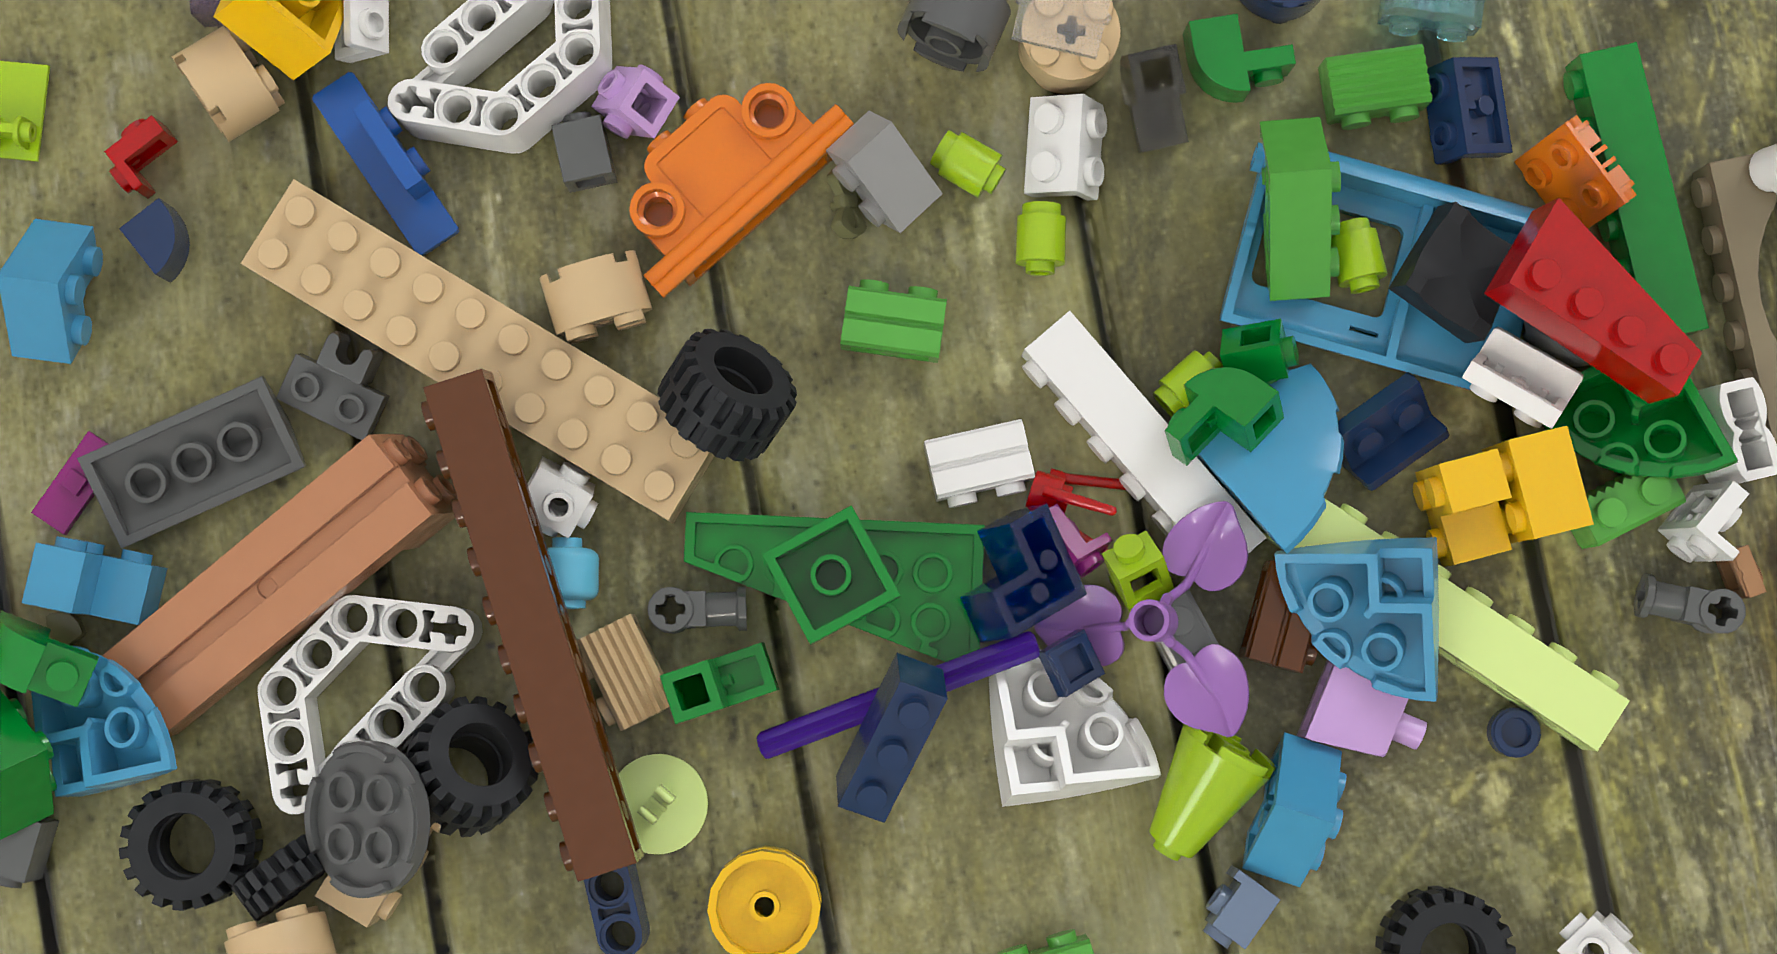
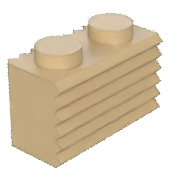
M634 614L626 615L577 640L588 679L595 678L603 694L602 697L596 699V702L608 726L617 723L620 731H624L670 708L660 679V675H663L664 672Z

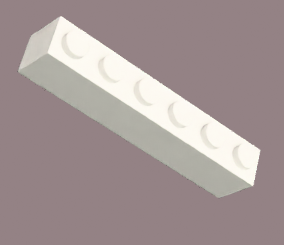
M1071 311L1067 312L1024 349L1021 356L1026 360V363L1022 368L1028 377L1040 389L1047 385L1058 397L1059 400L1054 405L1059 413L1072 426L1078 422L1091 436L1086 441L1091 450L1102 462L1106 464L1109 460H1112L1124 475L1119 478V481L1135 500L1139 501L1143 497L1156 511L1151 516L1153 521L1166 536L1183 517L1195 509L1210 503L1227 501L1235 509L1246 538L1248 553L1266 539V536L1197 457L1186 466L1172 456L1165 434L1168 423Z

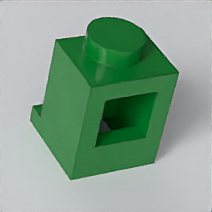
M1281 318L1222 329L1220 358L1223 367L1245 370L1269 385L1279 379L1288 378L1289 367L1299 365V354L1295 337H1286Z

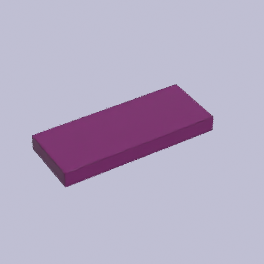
M88 431L31 513L63 535H67L95 495L77 458L109 443L93 432Z

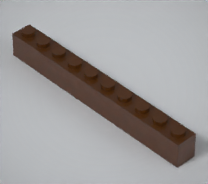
M479 369L423 387L427 401L421 402L422 413L430 431H437L442 447L441 450L436 452L437 461L446 480L452 479L457 498L452 499L453 512L460 528L467 527L472 547L467 548L468 560L476 577L482 576L488 594L482 598L483 608L490 625L498 626L503 644L498 646L500 663L507 675L513 674L518 693L513 695L515 711L522 724L528 723L534 742L528 745L531 762L537 773H544L549 791L544 793L546 810L552 822L559 821L564 841L559 843V849L564 866L568 872L574 870L579 882L636 864L644 857L642 847L493 373Z

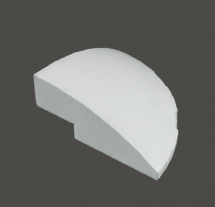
M1039 657L989 676L992 736L1002 807L1091 794L1156 779L1161 776L1156 754L1141 723L1137 718L1132 719L1126 715L1123 709L1113 700V689L1100 678H1097L1068 697H1058Z

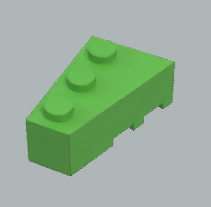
M1320 117L1260 121V138L1262 139L1265 153V168H1261L1262 185H1265V213L1263 214L1264 258L1270 301L1330 297V277L1339 276L1337 247H1331V235L1340 234L1338 205H1332V192L1341 191L1339 161H1330Z

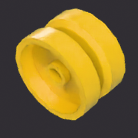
M765 845L744 850L725 865L711 887L707 912L713 934L730 954H796L806 947L817 929L822 896L818 879L804 859L788 849ZM768 897L774 902L770 915H763L762 907L755 906L757 899Z

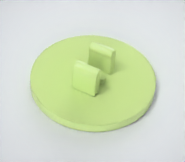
M651 754L632 761L619 772L620 781L644 853H671L683 848L697 836L707 816L708 796L702 778L690 764L672 755Z

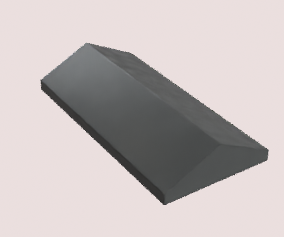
M264 376L77 458L121 549L306 467L290 420Z

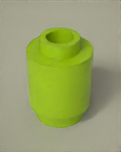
M950 130L947 131L930 161V165L939 169V176L979 198L984 190L992 194L1006 171V168L999 165L1002 154L964 132L957 135Z
M1049 201L1026 202L1022 204V214L1017 216L1016 264L1025 267V273L1028 275H1054L1055 267L1065 265L1066 217L1061 215V204Z
M1366 217L1340 222V234L1331 235V247H1337L1339 254V276L1337 277L1339 287H1350L1351 294L1365 293L1379 288V280L1387 276L1388 273L1377 229L1370 226L1369 219Z
M1194 350L1158 381L1160 387L1152 394L1162 409L1172 418L1179 409L1189 406L1184 384L1199 373L1210 369L1223 368V365L1211 352L1207 351L1202 355Z

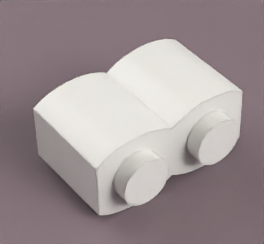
M1753 377L1698 390L1738 459V463L1704 474L1708 482L1735 481L1738 484L1777 475V444L1773 435L1765 426L1767 407L1763 392Z

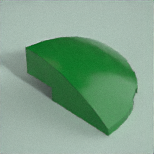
M1592 366L1581 372L1583 380L1552 428L1568 426L1574 451L1594 462L1595 465L1635 477L1684 478L1714 472L1738 463L1736 455L1690 376L1678 396L1649 404ZM1542 424V426H1543L1546 430H1550V429H1551V428L1547 427L1546 425Z

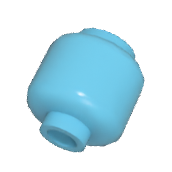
M552 538V547H548V551L566 609H586V601L596 598L599 593V555L592 549L582 548V538Z

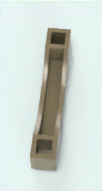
M1751 154L1710 162L1693 172L1691 197L1694 205L1700 208L1704 227L1701 232V240L1706 254L1711 255L1715 271L1712 279V289L1716 300L1722 303L1726 320L1723 326V337L1727 348L1733 351L1737 368L1734 373V381L1753 377L1759 384L1767 407L1765 426L1769 429L1777 444V340L1770 329L1762 305L1758 277L1760 246L1767 221L1777 203V194L1761 190L1753 183L1749 172L1750 160L1754 155Z

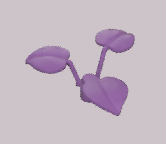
M1220 501L1201 506L1190 512L1168 533L1162 550L1168 571L1185 578L1181 584L1169 593L1163 594L1160 601L1147 599L1138 602L1131 609L1129 618L1125 622H1121L1123 608L1120 600L1114 593L1102 586L1083 585L1066 593L1035 624L1034 628L1047 646L1074 630L1084 629L1102 667L1114 663L1122 656L1125 644L1121 631L1131 630L1137 638L1143 641L1164 642L1166 647L1173 649L1186 661V663L1173 667L1165 680L1164 697L1171 713L1179 721L1192 728L1232 737L1240 729L1249 703V684L1243 664L1229 649L1215 644L1204 647L1194 657L1190 650L1179 643L1173 636L1178 628V615L1171 606L1174 600L1190 589L1193 582L1204 590L1220 591L1233 585L1246 568L1248 560L1247 542L1235 509L1231 503Z

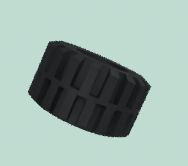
M704 329L702 333L695 332L692 334L689 340L685 342L658 387L657 395L660 397L658 401L660 409L667 414L665 419L670 426L675 427L679 431L678 434L683 439L689 440L699 450L703 452L708 451L717 458L725 460L726 457H729L733 461H744L745 458L750 460L758 458L761 453L763 454L794 410L797 403L795 400L797 390L791 384L793 379L789 372L782 368L783 364L776 357L768 353L767 349L760 344L752 342L750 338L741 334L739 336L728 330L720 329L718 332L714 329Z
M463 696L455 698L450 705L447 702L443 703L411 734V737L401 750L415 766L424 784L430 808V827L435 822L440 824V833L451 836L457 829H459L461 837H472L478 830L481 835L489 832L512 814L533 791L531 786L537 781L539 773L535 771L529 755L528 745L533 742L531 731L524 732L519 726L521 722L517 713L510 717L505 713L507 706L498 701L493 706H489L486 697L476 696L469 703L467 697ZM449 748H461L473 753L486 769L488 786L474 785L461 778L450 762Z
M212 779L173 782L160 786V790L150 791L142 797L144 802L142 805L133 806L127 815L133 822L130 825L122 826L120 837L128 839V846L119 848L120 859H129L131 867L123 870L127 880L137 878L140 882L134 890L142 897L150 894L153 895L152 904L161 908L173 905L172 910L184 911L190 908H201L224 900L233 895L232 886L259 864V860L255 859L254 855L255 852L263 849V839H256L255 830L262 828L260 819H251L248 812L254 809L253 805L248 799L240 801L237 798L240 791L232 786L222 787L221 781ZM184 814H193L201 818L209 826L214 836L215 850L213 858L208 867L201 873H193L181 867L171 852V831L178 819Z
M1428 886L1427 891L1415 889L1407 893L1409 899L1405 902L1398 899L1390 907L1395 912L1391 918L1383 916L1380 926L1385 928L1383 937L1376 936L1375 947L1381 950V954H1421L1423 942L1432 930L1443 924L1454 923L1463 929L1467 937L1468 954H1516V947L1507 942V938L1513 936L1510 928L1499 921L1501 915L1495 908L1486 905L1484 900L1451 887L1448 889L1441 886Z

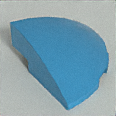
M1311 363L1289 370L1288 378L1279 379L1269 384L1279 391L1284 419L1252 452H1249L1220 432L1197 455V458L1223 484L1228 493L1286 554L1303 540L1326 509L1324 495L1329 487L1333 473L1340 474L1343 461L1344 440L1339 433L1336 414L1339 411V407L1325 380Z
M1437 537L1338 542L1293 548L1288 554L1283 550L1275 552L1277 576L1287 606L1291 613L1298 614L1302 623L1312 635L1311 643L1326 659L1339 669L1347 667L1358 675L1370 680L1372 687L1376 690L1413 700L1437 701L1439 654Z
M73 646L99 656L78 707L31 691L35 732L40 730L46 735L54 753V757L51 760L53 776L57 784L55 797H82L146 781L177 769L174 748L161 712L142 688L141 683L114 660L90 652L86 648Z

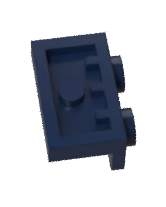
M1452 57L1427 68L1432 102L1426 109L1435 164H1448L1462 158H1499L1513 153L1498 57Z
M1409 372L1402 375L1338 421L1339 433L1344 440L1343 467L1370 491L1377 489L1450 436L1447 427L1431 414L1420 382Z

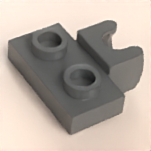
M334 331L327 337L317 360L303 353L295 354L276 399L363 440L369 434H373L390 397L368 386L369 383H372L383 359V351L381 349L363 350L356 362L353 363L347 353L351 342L350 335L342 331Z

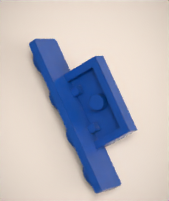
M346 73L313 95V102L415 252L425 256L459 233V227L424 177V175L431 171L414 146L406 151L397 137L404 130L387 106L381 110L377 108L354 73Z

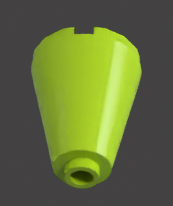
M1183 724L1149 830L1152 837L1156 839L1153 843L1154 848L1175 861H1179L1181 856L1193 858L1270 780L1276 770L1274 763L1256 748L1250 756V751L1240 744L1242 738L1237 735L1226 737Z

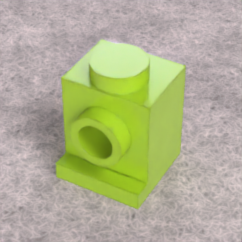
M1147 531L1138 535L1125 534L1115 541L1113 548L1102 553L1110 575L1108 576L1110 583L1129 613L1138 602L1147 599L1160 601L1163 594L1169 593L1174 589L1164 556ZM1151 573L1155 581L1133 592L1130 582Z

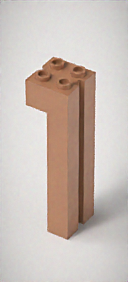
M369 434L102 656L120 664L141 683L142 688L161 712L170 737L177 735L317 621L337 600L350 594L402 550L419 548L455 518L452 499L457 498L456 491L443 476L437 475L433 478L425 468L427 465L425 460L428 459L427 453L413 437H405L404 434Z

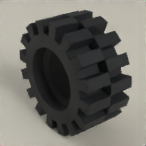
M303 834L296 840L294 839L284 848L273 853L271 857L262 861L256 868L250 870L231 889L254 921H259L271 914L275 909L277 910L283 906L288 900L293 899L298 893L324 875L326 871L317 853H310L306 834Z

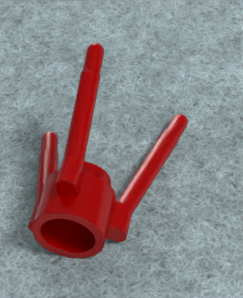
M1051 468L1050 474L1037 470L1025 507L1037 511L1034 520H1037L1043 511L1058 504L1064 514L1068 504L1113 516L1117 513L1116 507L1072 493L1074 487L1066 484L1117 490L1126 489L1117 478L1070 474ZM1079 530L1081 537L1086 543L1093 540V538Z

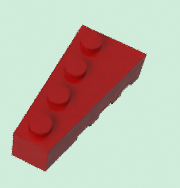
M1560 198L1531 212L1484 292L1485 295L1649 404L1678 396L1702 355L1700 349Z

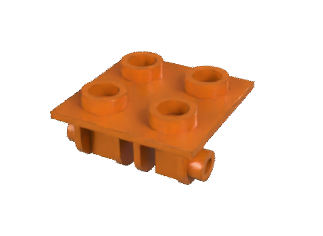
M1576 115L1514 162L1523 173L1527 183L1536 190L1545 204L1560 198L1588 229L1625 205L1637 194L1632 189V186L1635 184L1634 181L1628 177L1620 165H1617L1607 173L1605 168L1617 160L1616 157H1611L1601 165L1596 156L1608 147L1604 144L1592 153L1590 148L1601 140L1589 125V121L1582 122Z

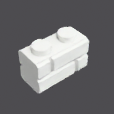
M1022 419L926 440L923 444L936 502L947 500L949 508L978 502L976 493L996 489L997 497L1026 491L1024 482L1035 478Z

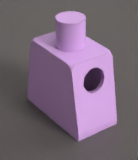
M1327 659L1296 736L1326 745L1384 757L1392 740L1416 750L1425 735L1427 722L1403 712L1408 698L1376 690L1372 687L1370 680L1358 675L1347 667L1339 669Z

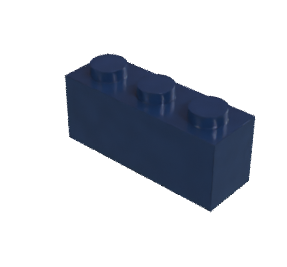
M898 652L896 653L836 774L838 807L885 823L948 699L943 669Z

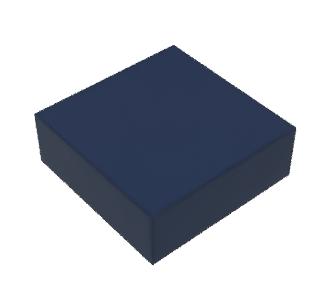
M1084 629L1074 630L1040 651V661L1058 697H1068L1106 674Z

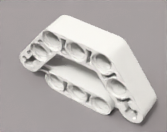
M467 0L425 37L421 51L428 66L413 79L403 80L392 88L388 96L390 112L412 136L419 139L510 154L522 153L530 149L552 130L551 125L559 124L564 119V116L572 113L598 90L603 77L612 70L610 0ZM555 3L556 42L498 92L463 87L476 79L545 20ZM591 9L584 18L575 19L582 10ZM495 21L489 29L481 31V28L486 23ZM457 52L453 60L444 63L448 55ZM593 54L587 63L576 65L578 60L584 55ZM555 86L550 95L539 98L540 93L545 88ZM471 110L465 120L456 123L461 113ZM518 118L511 128L501 130L504 123L509 119Z
M348 595L337 600L262 677L258 685V701L271 790L275 804L288 814H301L305 812L307 795L303 797L294 796L293 786L299 784L310 785L312 777L319 776L322 768L333 755L331 752L325 758L317 697L369 643L428 649L430 651L415 667L404 674L334 749L351 742L380 741L390 744L401 751L404 744L411 737V734L438 706L445 702L449 703L455 691V682L449 671L470 649L479 643L483 633L479 617L471 610L453 606L359 595ZM360 604L365 608L368 620L362 630L354 632L347 623V614L353 606ZM406 610L413 612L417 618L416 631L408 638L402 637L396 629L398 616ZM457 616L458 623L466 626L467 629L465 636L456 637L455 644L454 635L432 632L433 622L454 624L457 621ZM322 640L327 642L332 650L331 661L324 668L316 666L312 659L313 648ZM426 673L434 675L439 681L440 686L439 693L431 701L424 700L419 695L417 688L418 681ZM285 677L290 678L297 688L294 700L288 705L282 703L277 695V686ZM391 709L399 712L404 720L403 731L396 738L389 736L384 731L382 724L384 716ZM291 727L298 728L304 737V745L297 754L289 752L284 743V736ZM307 761L308 767L288 770V764Z

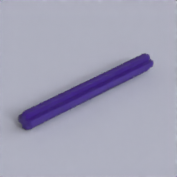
M1027 631L935 667L943 669L946 691L948 692L1034 660L1040 656V648L1034 634L1031 631ZM879 687L761 731L756 737L761 754L765 759H770L862 724Z

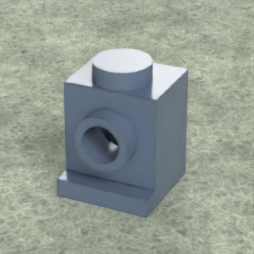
M1231 865L1226 874L1234 880L1229 887L1221 884L1209 899L1206 908L1211 912L1205 919L1208 923L1202 931L1227 949L1233 941L1246 949L1280 899L1240 869Z

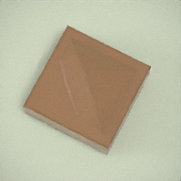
M1749 545L1735 546L1739 554L1733 561H1716L1726 589L1736 592L1741 598H1751L1767 592L1763 584L1761 570L1753 558Z

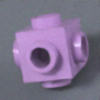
M638 65L637 67L616 66L615 69L608 72L598 86L599 95L591 107L605 117L602 122L603 125L622 138L628 139L630 135L655 138L680 97L663 84L664 80L658 73L644 65Z

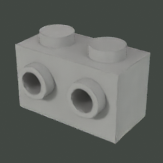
M871 111L864 114L826 149V152L837 165L832 169L833 174L850 192L855 190L863 200L859 204L861 212L876 227L884 224L901 233L943 194L892 121Z

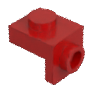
M152 115L147 119H139L129 124L121 133L122 138L104 151L115 165L109 172L116 182L128 194L135 190L147 199L156 192L140 171L178 142L168 127Z

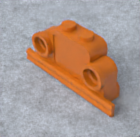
M763 83L747 92L742 105L730 95H717L709 101L705 98L698 100L686 111L683 116L686 121L672 134L669 130L662 132L647 147L649 155L645 160L644 169L650 183L641 186L634 193L629 211L635 227L663 256L658 263L643 275L663 298L683 281L692 286L832 161L826 149L854 125L853 121L837 104L812 124L797 108L792 95L784 87L774 83Z

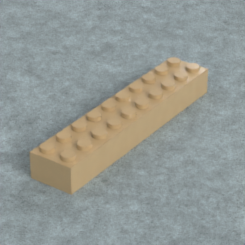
M295 179L291 182L240 263L437 383L479 369L492 372L509 426L672 524L676 521L715 457L708 451L703 452L696 448L695 444L683 439L675 427L670 426L665 419L667 414L660 409L658 403L660 398Z

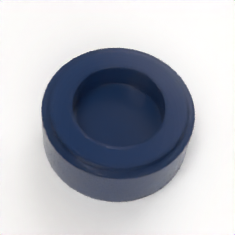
M1508 707L1497 711L1490 718L1487 725V738L1491 747L1499 754L1519 758L1529 755L1536 749L1541 738V729L1538 720L1532 713L1522 708Z

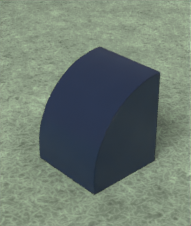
M158 198L119 229L154 274L171 283L180 274L187 261L190 246L189 234L183 219L177 211Z

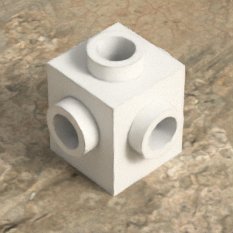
M542 456L527 483L538 520L544 534L556 537L560 533L569 538L576 525L585 529L597 508L598 503L592 500L595 484L588 481L590 475L578 466L569 462H564L560 466ZM555 498H563L565 501H558Z
M1597 910L1587 919L1580 912L1559 932L1566 940L1557 949L1560 954H1594L1589 948V943L1599 944L1603 948L1604 954H1641L1629 942L1633 937L1632 932L1611 913L1605 918Z

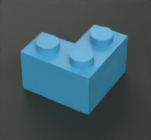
M34 219L1 268L0 295L12 356L71 364L81 346L88 344L92 333V321L89 316H85L83 300L87 286L93 277H97L100 274L103 265V252L100 247H96L93 226Z
M56 536L54 545L35 544L21 603L71 614L92 615L140 625L158 610L168 568L151 565L153 559L151 554L123 549L121 558L103 555L105 546L103 544Z
M1284 732L1271 758V761L1276 766V770L1265 784L1263 802L1247 831L1242 869L1297 887H1301L1310 869L1318 870L1325 852V841L1327 838H1336L1343 819V810L1337 808V802L1343 794L1347 778L1345 773L1340 772L1341 750Z

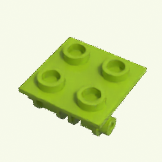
M0 61L1 159L39 162L50 74L49 65Z

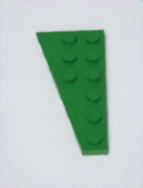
M686 512L684 562L786 601L761 554L827 518ZM860 520L901 596L851 623L850 626L943 662L979 650L985 525Z

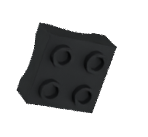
M1456 201L1438 206L1388 289L1464 343L1484 341L1493 326L1495 316L1500 307L1499 303L1485 295L1484 292L1512 244L1485 228L1467 209Z

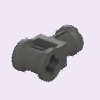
M1647 573L1641 577L1634 597V615L1636 617L1645 618L1649 614L1671 619L1670 621L1691 625L1695 630L1702 633L1733 632L1742 625L1746 616L1744 602L1736 592L1729 589L1705 590L1692 586H1677L1656 581L1654 575ZM1709 604H1714L1716 608L1722 610L1721 618H1716L1715 615L1708 613Z
M738 586L734 592L682 591L675 587L661 588L649 600V619L655 627L669 634L680 633L685 629L716 626H737L739 631H747L746 586ZM671 597L675 598L679 606L685 607V614L677 615L676 623L668 624L665 616L658 615V608L665 607L667 605V598Z

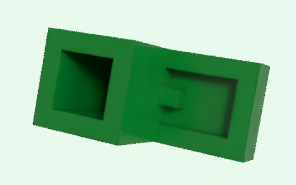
M1238 14L1189 21L1182 34L1191 76L1205 93L1221 101L1231 103L1243 102L1251 91L1249 82L1254 81L1255 87H1268L1284 81L1283 77L1288 76L1296 64L1293 44L1244 52Z
M1223 367L1204 371L1192 377L1184 384L1189 406L1179 409L1172 416L1168 427L1165 429V434L1172 456L1186 466L1220 432L1249 452H1252L1284 419L1279 391L1245 370Z
M1 610L0 683L24 694L28 689L78 707L99 656L49 638L50 628Z
M764 642L660 675L675 724L780 690Z

